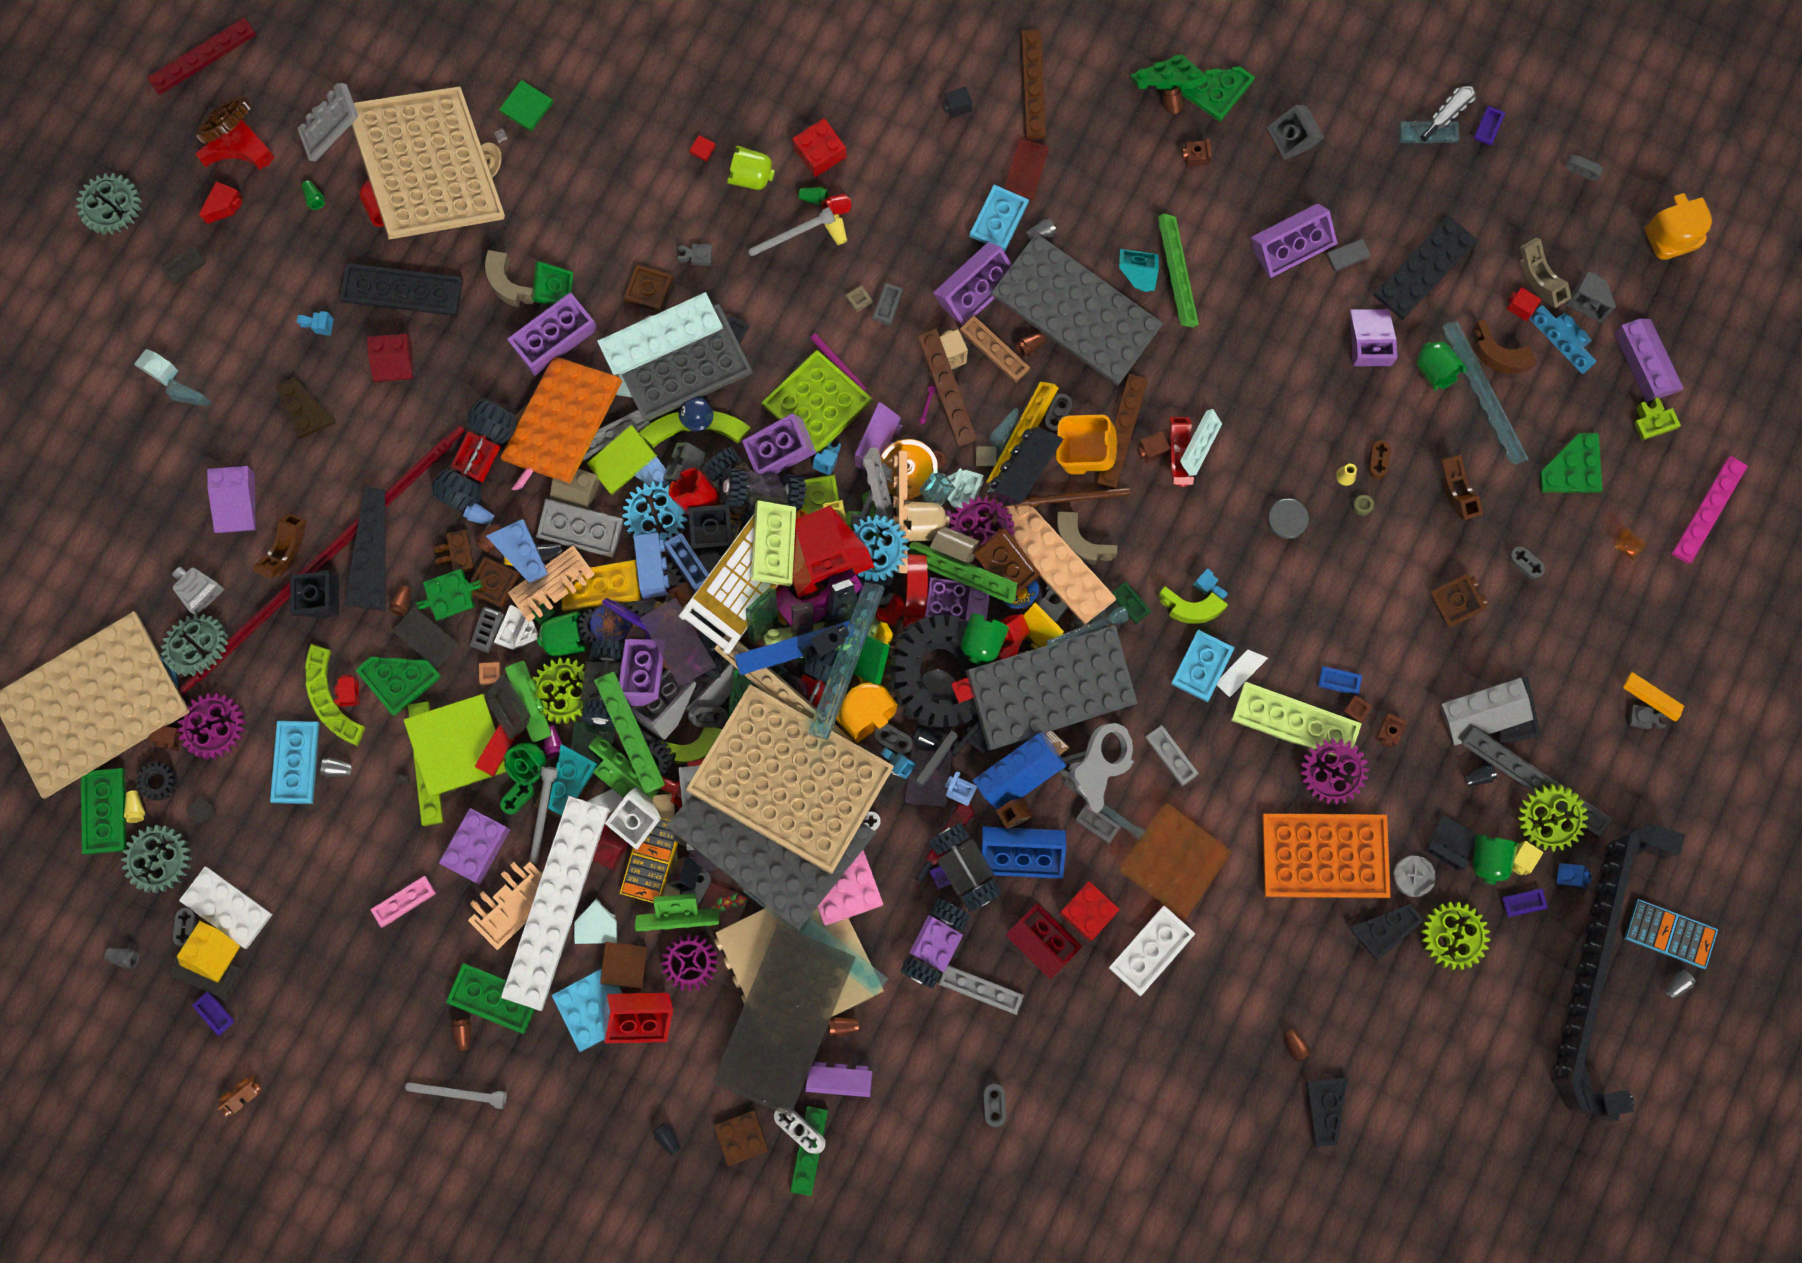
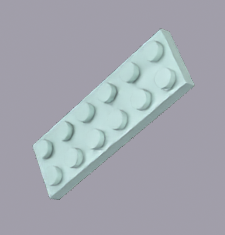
M705 292L600 339L598 344L613 375L619 376L723 329Z

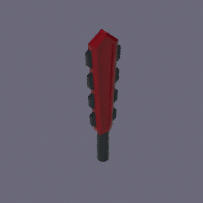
M962 803L953 806L949 813L950 818L945 820L942 825V832L959 823H962L963 827L969 826L973 821L972 816L974 815L971 803L968 806ZM930 845L927 850V861L915 877V880L922 883L933 865L944 860L946 851L936 855Z

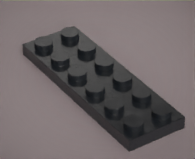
M1447 216L1382 284L1373 296L1403 321L1478 240L1450 216Z
M346 263L339 300L341 303L457 316L463 278Z

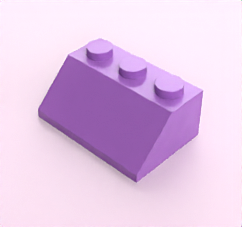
M880 402L855 453V467L865 471L867 470L863 466V458L869 449L878 448L881 457L884 450L894 443L895 436H899L903 428L901 417Z
M625 639L619 684L629 706H644L659 698L666 640Z
M814 1062V1065L808 1068L806 1092L870 1097L872 1071H868V1066H856V1070L847 1069V1065L835 1064V1068L826 1067V1063Z

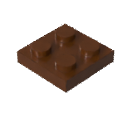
M755 1110L714 1125L728 1166L769 1151Z

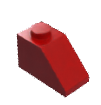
M216 181L199 216L205 223L210 224L234 215L236 210L241 207L243 197L238 190Z

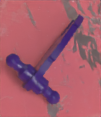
M609 598L603 599L602 603L608 608L646 630V637L643 640L654 639L655 635L659 634L660 622L664 618L662 613H658L655 620L650 622Z

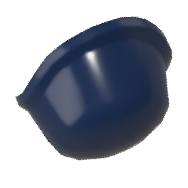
M700 397L686 401L679 410L681 423L691 431H702L708 428L713 421V408Z

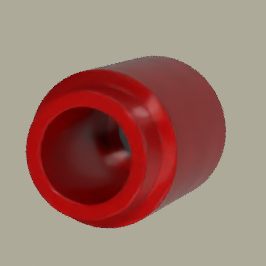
M846 194L827 197L821 204L822 210L830 207L834 215L849 213L852 206L851 200Z

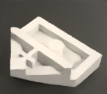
M510 605L494 643L515 650L537 640L538 632L532 620L528 622L519 608Z

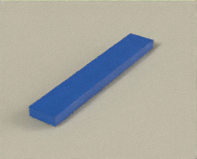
M852 620L835 625L837 628L844 625L849 631V636L844 638V644L858 640ZM830 627L734 655L740 676L803 657L798 646Z

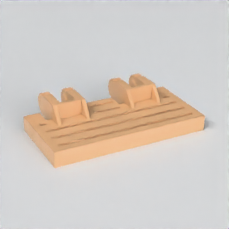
M574 545L545 565L549 575L532 583L524 580L507 592L528 622L535 618L533 610L539 618L543 615L538 607L542 603L549 610L554 608L548 599L551 598L556 603L568 594V591L565 589L566 586H568L572 593L576 592V588L572 584L574 580L577 579L580 584L586 585L587 583L581 575L584 574L587 579L595 575Z
M530 861L523 867L529 873L528 876L515 862L511 864L512 869L523 878L519 884L507 872L501 873L503 878L514 889L511 890L505 884L493 896L499 903L498 905L484 891L480 893L481 898L492 907L488 913L474 900L470 903L483 919L481 920L476 914H473L468 921L497 950L527 922L542 877V873Z

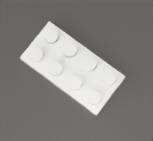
M208 867L203 868L179 900L245 949L249 947L273 915Z
M1163 906L1112 963L1109 969L1136 994L1141 996L1191 940L1195 933L1169 909Z

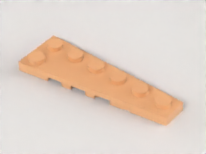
M898 451L897 456L893 458V467L897 468V476H893V488H896V496H893V508H896V516H893L892 519L895 520L894 526L896 524L901 525L899 531H905L906 534L902 538H906L907 526L904 524V520L907 519V504H904V501L907 500V451ZM902 558L905 566L898 565L900 572L895 571L896 573H907V558Z

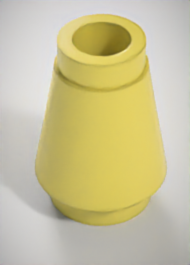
M836 214L834 215L836 222L829 225L825 224V227L836 244L840 245L847 242L843 218Z
M1348 464L1341 467L1336 473L1337 481L1345 486L1353 484L1356 479V466Z
M127 792L124 809L126 821L129 823L143 821L145 810L139 792Z

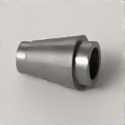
M1051 218L1042 220L1027 231V235L1031 241L1036 233L1045 239L1052 237L1057 231Z
M331 757L322 759L321 775H325V777L351 776L352 764Z
M108 948L105 952V960L128 970L136 967L139 961V954L134 949Z
M1683 969L1681 972L1678 971L1664 992L1674 1000L1693 988L1696 980Z

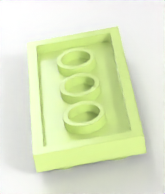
M757 501L755 503L751 580L785 586L792 585L796 507L764 501Z

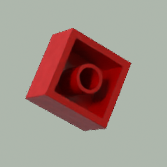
M825 118L792 138L793 149L814 177L847 158L845 145Z
M1088 881L1059 914L1091 942L1120 909Z

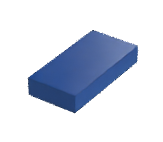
M1322 666L1317 687L1358 696L1362 675Z

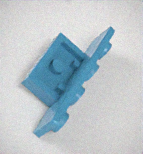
M1543 305L1531 315L1529 319L1582 374L1596 363V360L1584 348L1592 340L1575 323L1571 316L1564 312L1555 318Z

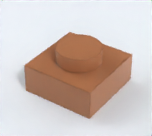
M479 663V683L481 685L501 684V663Z

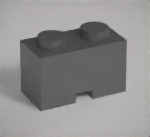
M688 442L676 443L671 456L674 461L672 465L668 464L663 479L669 483L672 481L676 483L681 477L679 474L689 468H696L699 471L704 463L706 453Z

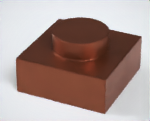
M1355 695L1343 713L1354 721L1362 723L1372 706Z

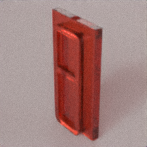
M1020 139L1004 189L1033 200L1049 147Z

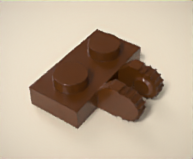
M466 529L447 533L448 544L433 548L434 553L450 551V556L435 559L437 565L452 563L453 571L463 569L464 572L475 569L468 531Z

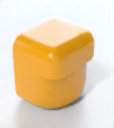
M1685 193L1673 197L1676 206L1659 212L1644 228L1657 258L1661 260L1674 258L1695 251L1706 242V234L1710 230L1712 217L1704 198L1688 201Z
M1106 415L1065 416L1059 421L1057 435L1064 440L1056 450V459L1067 473L1073 475L1085 474L1086 471H1106L1113 467L1117 454V434L1115 426Z
M871 682L861 683L852 688L845 695L843 701L836 706L834 719L840 728L853 739V743L857 744L873 733L876 727L881 729L885 726L888 720L895 715L898 703L882 685Z

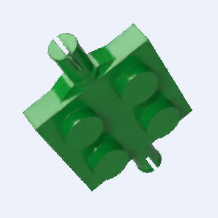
M459 569L423 582L427 599L416 602L417 608L421 610L430 606L436 621L475 608L472 591L483 588V584H480L482 581L479 579L469 583L465 578L463 569Z

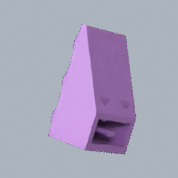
M1389 309L1350 310L1353 366H1392L1397 359V343Z
M931 578L925 618L938 615H952L959 617V621H969L971 614L977 613L983 615V620L987 621L990 595L958 581Z

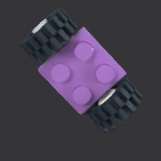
M938 898L930 911L932 916L928 915L909 952L922 961L920 962L907 956L900 970L902 974L931 989L936 985L941 973L929 967V965L945 972L963 936L949 926L963 931L970 918L967 912Z

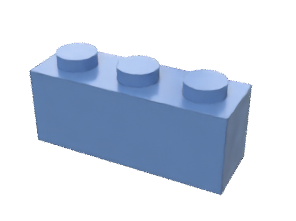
M658 532L634 536L639 586L643 599L666 596V588L670 587L668 575L665 576L664 572L665 569H668L666 557L662 556V552L665 551L664 539L660 540Z
M680 533L666 541L664 545L668 555L679 569L685 581L689 582L695 594L709 574L683 534Z

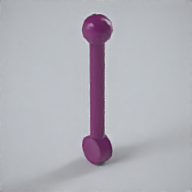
M934 386L928 388L929 394L922 417L919 418L920 424L926 423L925 417L932 395L936 392Z

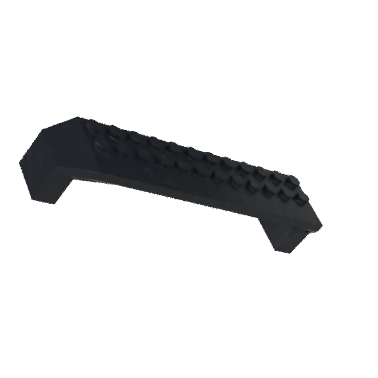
M1647 823L1617 837L1605 847L1604 854L1606 859L1600 868V875L1602 876L1600 883L1595 888V895L1597 897L1590 909L1592 918L1585 930L1587 935L1586 943L1582 944L1580 951L1582 955L1581 963H1578L1576 967V975L1578 976L1576 983L1571 988V995L1573 997L1566 1009V1015H1568L1566 1024L1564 1023L1561 1029V1036L1563 1038L1556 1050V1056H1558L1557 1063L1554 1064L1551 1071L1552 1083L1569 1110L1604 1121H1619L1620 1114L1601 1116L1597 1094L1602 1093L1594 1091L1585 1060L1634 856L1641 852L1665 859L1680 855L1685 838L1683 833Z

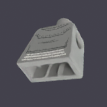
M179 567L172 574L178 581L173 586V590L187 609L194 615H199L224 590L217 582L195 568H191L186 572L182 567Z

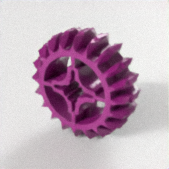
M687 934V941H684L683 936H679V944L675 940L671 941L675 946L673 949L670 946H666L670 954H662V957L668 959V962H661L662 966H668L662 972L663 974H671L666 980L669 982L675 979L672 984L673 987L681 983L680 990L682 991L685 989V985H688L689 992L693 989L692 985H695L696 989L700 990V982L705 986L708 985L705 980L706 977L713 980L714 977L709 972H717L716 968L711 967L712 964H718V960L711 959L717 953L715 951L709 953L713 945L709 944L705 947L707 943L705 938L699 943V935L695 936L694 941H692L691 934ZM696 946V949L688 955L679 952L683 947ZM702 950L707 960L705 969L698 964V958ZM674 957L681 961L678 975H676L673 968ZM681 957L688 958L689 960L690 957L694 958L692 962L698 969L695 967L691 968L690 966L686 968L687 964ZM690 971H697L701 974L696 979L683 980L684 976Z

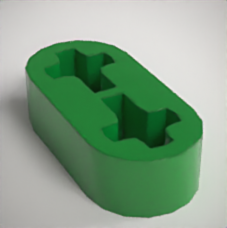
M521 780L520 783L517 782L501 800V809L506 814H516L533 796L535 789L532 784H529L527 788L529 792L527 794L522 793L518 797L522 791L520 787L522 785L526 787L527 785ZM515 798H517V800L513 803L515 808L513 810L511 808L507 810L506 802H512Z

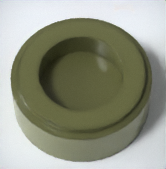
M1360 495L1353 502L1354 511L1361 516L1368 515L1374 508V501L1368 495Z

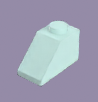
M148 349L143 352L134 364L165 386L170 383L178 372L169 361Z

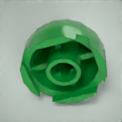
M522 742L517 744L504 755V758H506L505 770L518 783H520V780L526 783L525 785L534 783L540 778L541 768L546 767L545 754L533 743Z

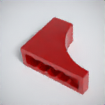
M242 119L234 129L227 134H223L220 138L217 137L215 141L212 140L195 153L205 167L219 160L235 158L245 160L261 170L263 167H267L275 158Z

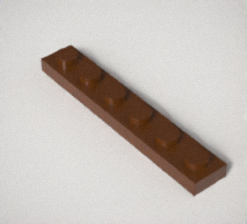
M1022 30L1026 139L1045 138L1041 30Z
M934 328L917 335L957 446L961 447L977 440L937 329Z
M1132 374L1128 376L1114 423L1117 434L1116 460L1111 469L1100 471L1097 485L1110 489L1117 488L1148 382L1146 378Z

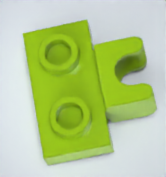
M1658 397L1650 403L1651 408L1647 406L1646 402H1642L1637 406L1640 419L1636 420L1634 424L1642 441L1675 430L1681 426L1673 408L1663 411V404Z

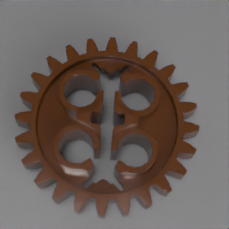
M242 95L240 97L237 96L235 99L232 98L229 102L226 101L223 106L221 105L214 109L207 116V119L202 121V124L196 130V137L201 143L205 144L207 142L210 143L212 140L215 141L217 137L220 138L223 134H227L240 123L241 119L245 118L244 115L251 109L250 102Z

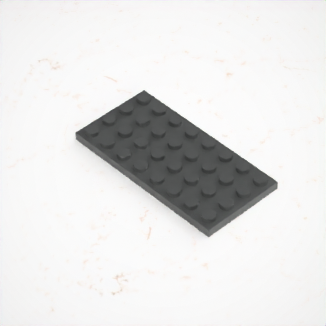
M1037 233L991 293V296L1117 386L1163 325L1157 318Z
M1116 625L966 670L988 750L1034 737L1041 732L1053 731L1138 704Z

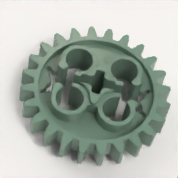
M104 173L103 179L97 175V181L95 182L89 179L91 185L84 184L83 186L86 190L79 191L82 197L76 198L80 203L76 205V208L79 210L77 214L82 218L81 221L97 234L101 231L103 235H106L107 231H109L111 235H114L116 229L119 233H122L121 227L123 226L129 229L127 223L134 224L135 222L132 218L139 217L136 211L142 209L138 205L142 203V200L139 198L140 193L136 190V186L128 178L125 179L122 175L117 178L114 173H112L110 178ZM96 189L108 203L114 205L119 211L123 210L125 212L122 215V219L110 205L105 204L98 197L95 199L93 195L96 194Z
M195 614L193 619L186 616V622L179 620L178 627L172 625L173 632H166L169 638H163V641L166 643L161 646L164 650L161 653L165 658L163 661L172 671H175L178 675L182 673L184 676H187L188 673L195 676L196 671L203 674L204 668L210 671V665H217L215 660L223 658L220 652H226L223 646L228 644L225 639L228 637L224 632L225 628L217 619L214 620L212 616L207 618L205 614H202L200 618ZM184 632H186V635L205 653H209L205 656V658H203V655L184 637H180L184 635Z
M155 825L154 831L148 826L146 833L139 830L140 836L132 835L131 837L134 842L126 843L130 847L129 850H123L127 857L122 858L121 861L127 862V865L123 866L122 869L129 870L125 877L132 878L130 884H137L136 888L140 890L144 887V891L148 893L151 889L153 893H158L159 888L161 891L166 892L167 886L175 888L173 882L181 883L179 876H187L183 870L184 868L191 867L186 864V861L192 860L191 857L186 856L191 849L184 848L188 841H181L183 835H176L177 830L171 829L169 831L167 826H164L161 830L160 826ZM164 835L166 841L174 842L166 845L167 849L174 850V857L168 860L167 855L169 852L159 847L151 850V842L156 840L158 844L164 845ZM155 856H157V858L159 859L158 862L154 860ZM144 858L146 861L145 867L156 872L162 868L163 875L157 878L156 875L150 873L148 874L149 880L146 877H138L147 873V870L139 868V862Z

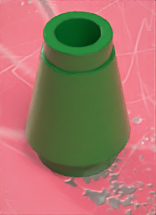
M312 181L303 182L301 187L306 205L312 210L322 208L325 204V197Z
M824 187L800 188L799 199L821 206L822 201L829 197V191L824 189Z

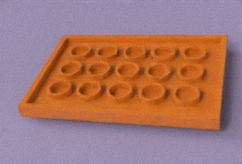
M554 357L500 458L507 463L570 484L623 382L622 379Z
M1262 814L1264 897L1390 898L1387 815Z

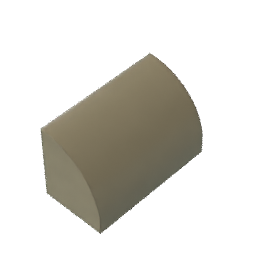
M943 527L934 537L930 548L972 564L975 558L973 553L979 548L981 541Z

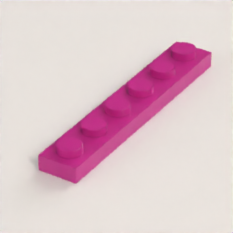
M1731 455L1727 458L1671 553L1673 556L1688 565L1692 563L1748 465Z

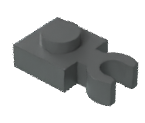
M692 244V249H688L686 246H679V252L686 253L684 256H678L679 262L684 263L691 260L692 265L711 266L712 245Z
M1632 705L1630 708L1629 726L1650 729L1653 724L1654 727L1663 729L1666 727V724H1661L1659 717L1666 718L1667 716L1661 712L1653 714L1654 708Z

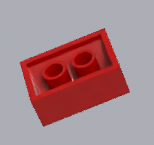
M669 993L606 994L604 1005V1043L667 1042L673 1014Z

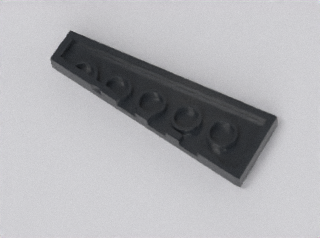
M364 487L345 606L386 611L385 489Z

